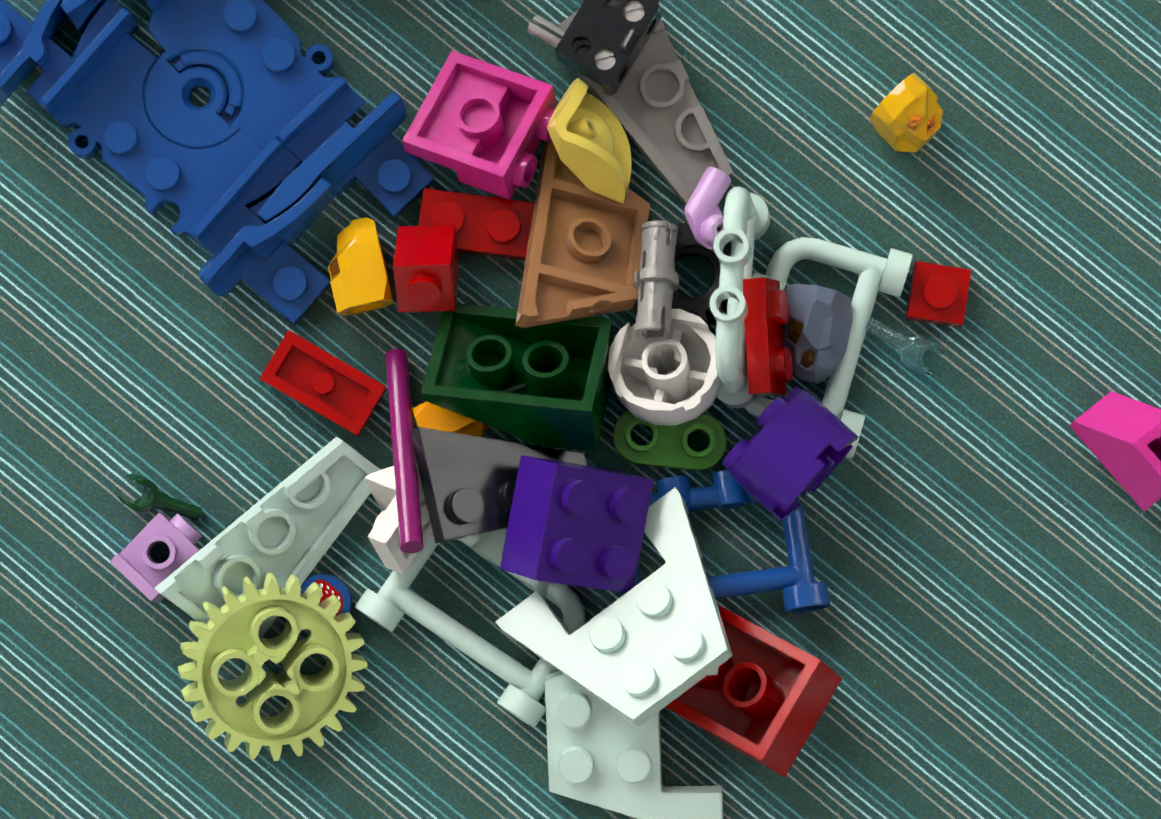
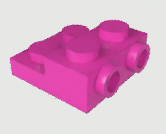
M451 51L402 140L405 152L456 170L459 182L510 200L517 186L526 188L531 183L537 168V157L534 156V153L541 140L552 141L547 125L557 106L553 86Z

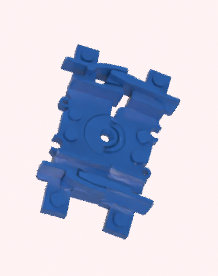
M0 0V107L36 67L40 68L43 73L26 90V93L64 128L79 127L71 132L68 138V145L71 151L80 159H90L97 154L100 145L102 147L103 161L146 197V209L150 215L154 216L158 209L166 204L179 207L180 218L170 230L175 236L190 235L212 254V257L199 271V279L218 296H227L243 280L252 290L296 326L329 289L331 284L328 278L291 247L336 195L339 197L357 180L395 220L423 194L424 188H429L435 183V178L413 155L405 152L404 146L392 134L407 118L405 104L396 91L386 97L358 125L352 128L347 120L365 102L348 86L347 81L342 76L323 77L330 73L334 67L335 62L331 50L325 45L315 44L309 47L304 57L302 55V42L299 36L264 0H143L152 12L148 30L164 50L158 58L132 37L139 26L132 14L114 0H46L32 24L4 0ZM67 17L70 18L82 35L73 57L51 40L54 32ZM317 56H324L326 58L322 64H315L314 59ZM201 87L208 89L211 93L209 103L203 107L194 106L190 101L191 93ZM81 140H89L87 147L79 148ZM271 193H273L270 197H268V198H266L265 200H263L262 202H260V200L264 199L265 197H267V196H269Z

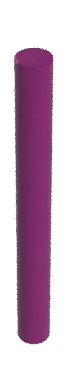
M393 349L385 354L399 540L400 550L404 553L413 554L420 552L424 545L417 461L410 430L414 429L408 354L402 349Z

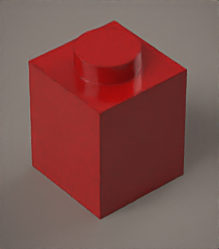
M455 225L398 226L393 262L398 312L455 311L459 279Z

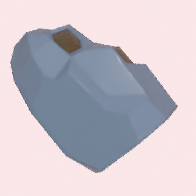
M792 284L786 288L789 301V320L787 324H782L783 347H788L791 352L795 375L807 383L818 384L836 371L847 350L852 325L851 298L837 290L818 285Z

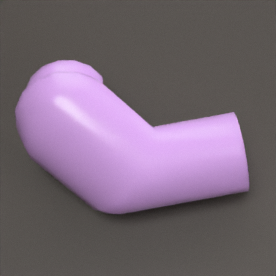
M714 167L706 168L684 208V215L694 239L701 246L708 249H714V239L723 230L724 216L718 205L731 183V178L725 172Z

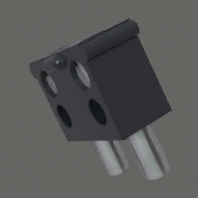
M584 0L567 30L539 15L534 16L532 19L533 23H529L528 32L554 46L558 62L603 86L604 93L608 96L616 94L662 18L659 0H616L619 3L614 7L605 6L611 0ZM581 48L590 49V51L585 55L576 54V52Z

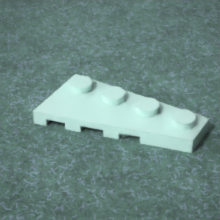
M335 437L158 584L155 589L197 621L207 624L210 618L203 607L204 602L212 603L218 608L224 606L226 603L222 596L221 588L225 586L237 597L244 594V577H249L257 590L264 588L267 573L274 575L279 588H284L291 574L298 577L301 586L371 492L364 478L371 473L380 471V469L343 440ZM277 616L268 617L261 623L258 631L259 636L262 637Z

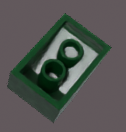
M456 303L455 311L442 312L421 390L422 400L540 446L597 452L612 386L608 372L609 348L615 339L613 319L584 317L522 328L515 326L518 309Z

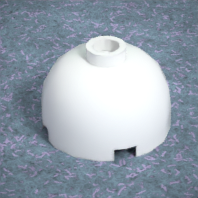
M672 309V335L669 339L663 341L645 340L646 331L644 332V337L638 338L635 335L636 323L630 327L628 322L619 330L609 348L608 372L618 399L636 418L653 425H678L696 419L713 404L722 386L716 370L715 335L709 331L708 325L699 316L681 309Z

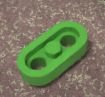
M628 410L616 422L613 433L615 449L627 462L634 465L687 471H704L715 466L722 458L727 442L722 425L715 418L707 414H701L696 419L678 425H653L636 418ZM638 425L649 427L653 434L652 441L647 445H637L631 438L632 429ZM701 431L707 435L709 439L707 449L697 452L689 447L687 438L692 432Z

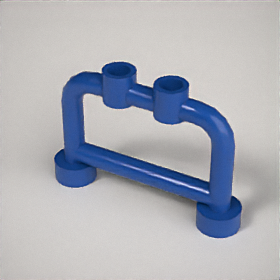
M726 469L712 474L713 486L691 488L690 477L675 476L656 481L657 493L651 494L649 506L674 487L685 500L688 514L698 510L713 508H739L758 501L729 475L730 471ZM802 506L782 521L789 566L707 577L715 599L782 590L785 613L787 614L812 612L831 606L827 583L815 582ZM639 561L634 587L642 581Z

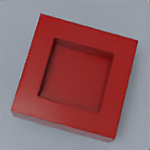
M915 261L912 267L905 319L961 328L964 324L971 269Z

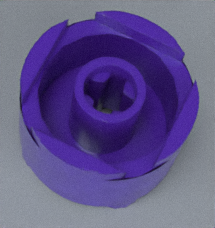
M797 386L784 399L780 396L777 397L762 412L756 421L762 428L749 441L745 438L742 439L722 461V465L730 471L729 475L782 522L801 506L796 501L799 495L805 496L810 491L814 493L853 447L851 443L856 441L859 436L808 390L802 391Z

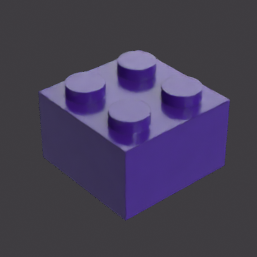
M521 455L500 569L536 581L627 593L634 587L654 480L612 469Z

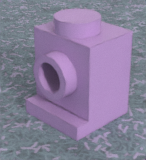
M159 512L120 554L117 553L110 563L151 602L160 603L165 597L155 587L201 550L196 545V542L202 535L180 514L177 513L170 520ZM165 542L170 549V555L165 562L156 564L150 557V550L154 544Z

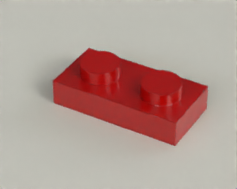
M424 188L418 226L455 225L457 252L525 261L534 203Z
M766 277L743 279V295L748 305V314L744 321L749 394L758 396L786 395V382L791 381L793 374L791 352L788 347H783L782 324H787L789 320L787 293L785 290H780V281Z
M290 330L287 331L259 378L262 382L357 437H360L387 391L385 385Z

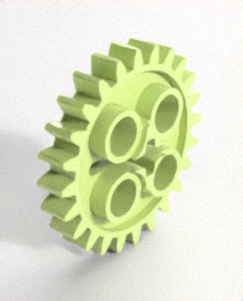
M267 573L264 588L258 590L249 577H244V594L238 597L226 586L221 588L226 604L218 608L214 604L205 601L203 607L210 618L208 623L190 621L188 624L191 631L199 638L198 642H184L180 645L182 653L194 660V662L178 666V673L181 678L195 681L181 690L185 701H200L190 711L194 721L200 722L211 718L205 728L207 736L213 740L226 731L224 744L227 751L232 753L242 741H245L246 752L249 758L253 760L259 754L262 745L268 747L274 761H279L282 745L290 744L298 757L302 756V740L310 737L318 746H323L324 740L320 729L327 725L331 729L340 732L343 728L335 714L338 710L355 713L357 709L349 697L346 696L347 693L364 691L365 689L361 679L352 675V672L368 667L367 661L363 656L351 653L365 644L364 639L359 633H346L356 623L349 612L335 616L341 606V602L335 595L319 603L322 588L316 582H313L304 593H301L300 580L293 574L287 580L284 588H279L274 575ZM282 616L286 619L285 629L277 637L268 639L258 635L261 623L268 617ZM303 629L310 630L307 638L296 642L298 634ZM319 653L327 656L326 665L319 673L311 676L300 673L301 663L309 655ZM239 658L247 662L245 671L237 679L223 680L218 677L219 668L228 659ZM270 659L276 664L281 662L284 668L281 672L275 674L271 670L265 672L262 665ZM250 692L249 698L244 704L239 705L236 703L239 696ZM277 695L287 698V705L279 715L266 717L259 714L261 705L269 697Z

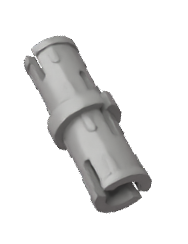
M648 221L641 225V261L639 271L636 270L634 272L633 286L638 290L635 335L638 338H642L646 331L645 340L663 341L669 339L672 335L671 312L673 290L676 291L679 287V274L675 271L674 262L678 227L673 223L668 225L667 221Z

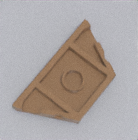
M553 141L544 142L515 325L522 328L631 310L638 298V290L633 286L634 272L636 270L639 271L641 261V225L648 222L650 204L629 188L624 204L590 191L560 160Z

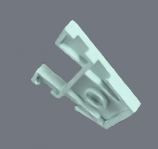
M675 487L649 506L644 533L666 563L572 634L567 632L538 591L534 592L496 621L499 628L507 636L521 643L546 663L563 672L581 687L638 726L733 656L715 596L703 566L700 547L688 517L689 512L686 502Z
M719 667L708 675H718ZM560 670L546 675L544 682L549 792L637 819H724L723 786H663L660 711L638 726L581 687L576 681Z

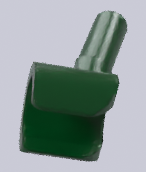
M132 473L126 476L129 480L144 487L143 494L138 500L130 501L125 497L118 496L119 500L129 508L142 513L150 511L152 508L164 509L198 521L202 511L201 507L159 492L155 483L140 474Z

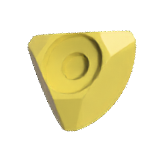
M577 78L572 82L556 106L547 125L548 132L560 160L590 191L624 204L632 170L631 150L627 135L612 111L603 102L586 93L588 85Z

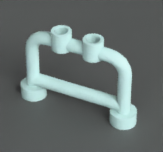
M734 187L728 192L723 211V230L716 235L713 244L715 254L721 264L719 288L714 291L710 298V309L717 320L715 360L717 375L722 382L717 397L728 407L743 408L751 404L757 397V395L749 394L744 321L748 314V305L743 295V279L752 278L754 240L760 238L767 231L770 224V214L766 203L761 197L750 193L743 187ZM730 241L731 257L723 254L724 246ZM725 299H728L727 315L719 312V306Z
M801 237L788 241L775 251L768 264L766 274L762 275L754 272L752 278L766 277L780 281V290H785L792 266L803 259L813 260L859 274L851 302L852 325L847 350L836 371L829 376L822 404L860 437L865 415L845 410V402L878 291L896 297L901 296L913 254L891 248L887 259L818 238ZM757 395L756 399L744 408L749 414L758 418L774 400ZM859 437L851 443L853 447L846 455L847 458L853 459Z
M507 529L463 537L457 540L469 546L487 561L500 567ZM432 532L424 544V548L417 554L404 575L392 571L377 594L367 588L354 608L391 633L404 614L408 615L508 682L509 685L497 701V704L529 726L535 728L546 712V707L539 703V700L545 693L544 680L547 674L558 671V669L540 658L532 671L408 589L439 544L435 543ZM508 572L532 591H538L542 597L554 603L561 610L563 615L562 625L569 634H572L585 624V610L581 600L568 585L536 581Z

